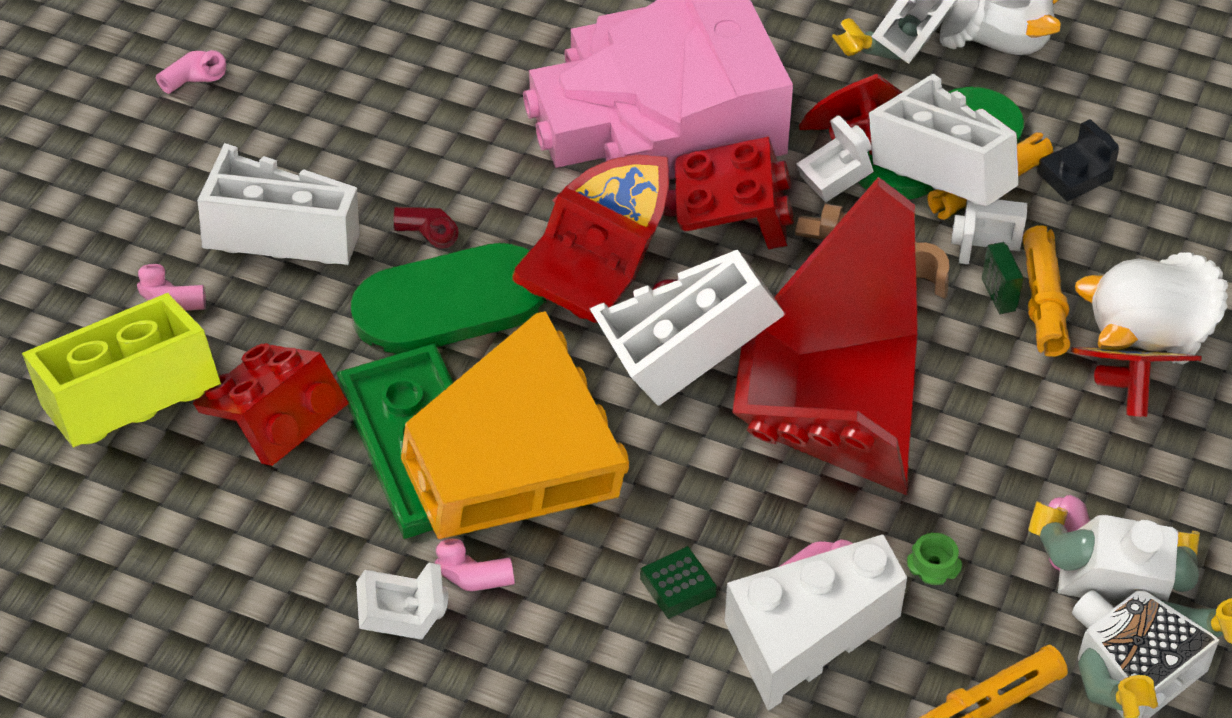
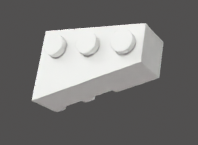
M931 74L869 113L873 164L894 171L897 175L907 176L931 185L934 189L944 190L968 199L974 204L986 207L1018 186L1016 132L984 109L973 111L966 106V97L958 91L951 94L942 88L941 79L935 74Z
M224 143L197 200L202 248L222 250L228 253L240 252L266 255L280 259L292 258L318 261L324 264L348 265L359 237L357 187L304 169L299 173V176L277 169V160L263 156L257 162L239 156L238 148Z
M738 250L677 273L679 280L652 290L647 285L634 290V298L609 308L605 303L589 308L630 377L658 406L785 315L764 282Z
M883 534L727 583L725 623L768 711L781 703L783 695L806 679L810 682L820 675L823 671V666L845 650L850 653L901 616L907 576Z

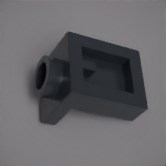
M1089 119L1081 123L1077 142L1039 160L1037 173L1068 202L1112 181L1119 153V145L1110 134L1104 132L1095 122Z

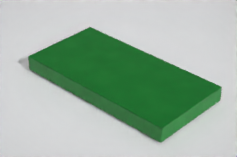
M435 343L337 372L338 385L349 403L347 405L403 539L433 530L402 463L401 454L405 423L453 384Z

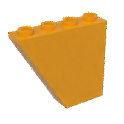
M546 311L533 315L405 423L401 460L438 540L618 498L624 474L629 470V459L624 445L615 441L608 428V420L604 408L600 404H595L588 391L584 371L581 367H575L568 354L564 334L560 330L556 331Z

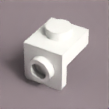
M839 115L830 120L836 138L796 163L800 176L825 203L874 172L867 153L872 150L868 137L859 126L855 125L851 128Z
M967 199L965 215H955L951 244L960 245L959 263L969 265L972 245L987 247L989 244L1005 242L1010 250L1020 251L1027 216V203L996 200L986 207L974 204Z
M429 562L417 579L364 570L356 582L359 629L423 639L437 619H441L447 609L448 589L446 586H442L440 564Z

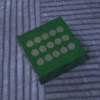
M1005 242L987 245L981 279L999 315L1015 312L1018 307L1024 277Z
M688 546L640 568V580L668 619L716 597L717 585Z

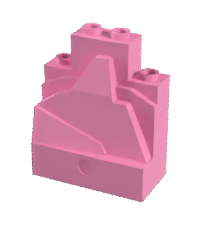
M657 0L647 7L598 16L596 24L571 29V48L565 49V63L529 70L530 90L523 92L525 110L529 119L536 118V134L540 149L542 151L549 150L555 168L605 158L608 161L613 158L638 154L668 157L669 179H674L675 160L682 154L767 136L770 138L776 157L788 154L793 83L751 0Z

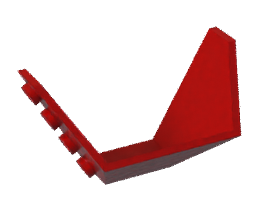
M878 177L774 297L785 315L741 346L732 413L748 423L747 431L761 441L770 444L782 443L907 496L918 344L915 204Z

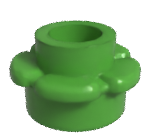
M928 533L921 536L912 546V554H909L907 557V565L913 575H919L924 583L930 585H942L948 578L955 579L962 569V561L958 558L959 550L957 544L949 536L941 533ZM930 561H936L939 564H932Z

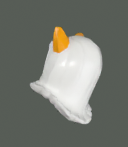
M958 0L943 20L940 30V43H942V46L956 49L957 47L962 48L966 41L972 40L1007 54H1032L1042 49L1052 34L1060 32L1061 23L1054 17L1053 5L1059 0Z
M1194 253L1173 254L1168 259H1162L1160 262L1139 258L1123 261L1102 276H1086L1075 284L1076 292L1092 303L1095 320L1101 331L1098 346L1104 350L1114 351L1133 347L1150 352L1166 350L1167 353L1195 355L1200 349L1201 343L1207 339L1208 335L1214 334L1216 325L1220 323L1227 309L1226 300L1228 295L1225 291L1228 288V283L1222 279V270L1216 267L1213 261H1207L1205 256L1194 255ZM1172 361V362H1173V364H1174V363H1178V364L1183 365V364H1185V363H1187V362H1189V361Z

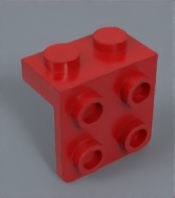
M769 136L682 154L675 160L677 222L681 230L692 231L757 217L768 250L787 246L786 226L793 225L794 220L788 195L784 196L783 190L791 189V181L786 161H777Z
M565 186L557 196L544 235L515 267L512 279L515 283L525 287L530 293L544 297L566 308L579 318L598 323L589 308L605 303L609 308L619 301L637 277L654 231Z
M267 343L257 345L248 350L242 356V363L229 373L219 375L221 384L204 391L205 393L201 397L193 401V405L198 413L237 421L261 464L270 466L276 464L349 404L320 352L269 345Z

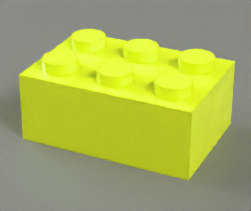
M169 293L160 295L22 353L42 408L73 448L81 444L96 443L113 430L129 423L149 420L156 415L157 411L180 401L195 400L205 393L204 391L221 384L204 330Z

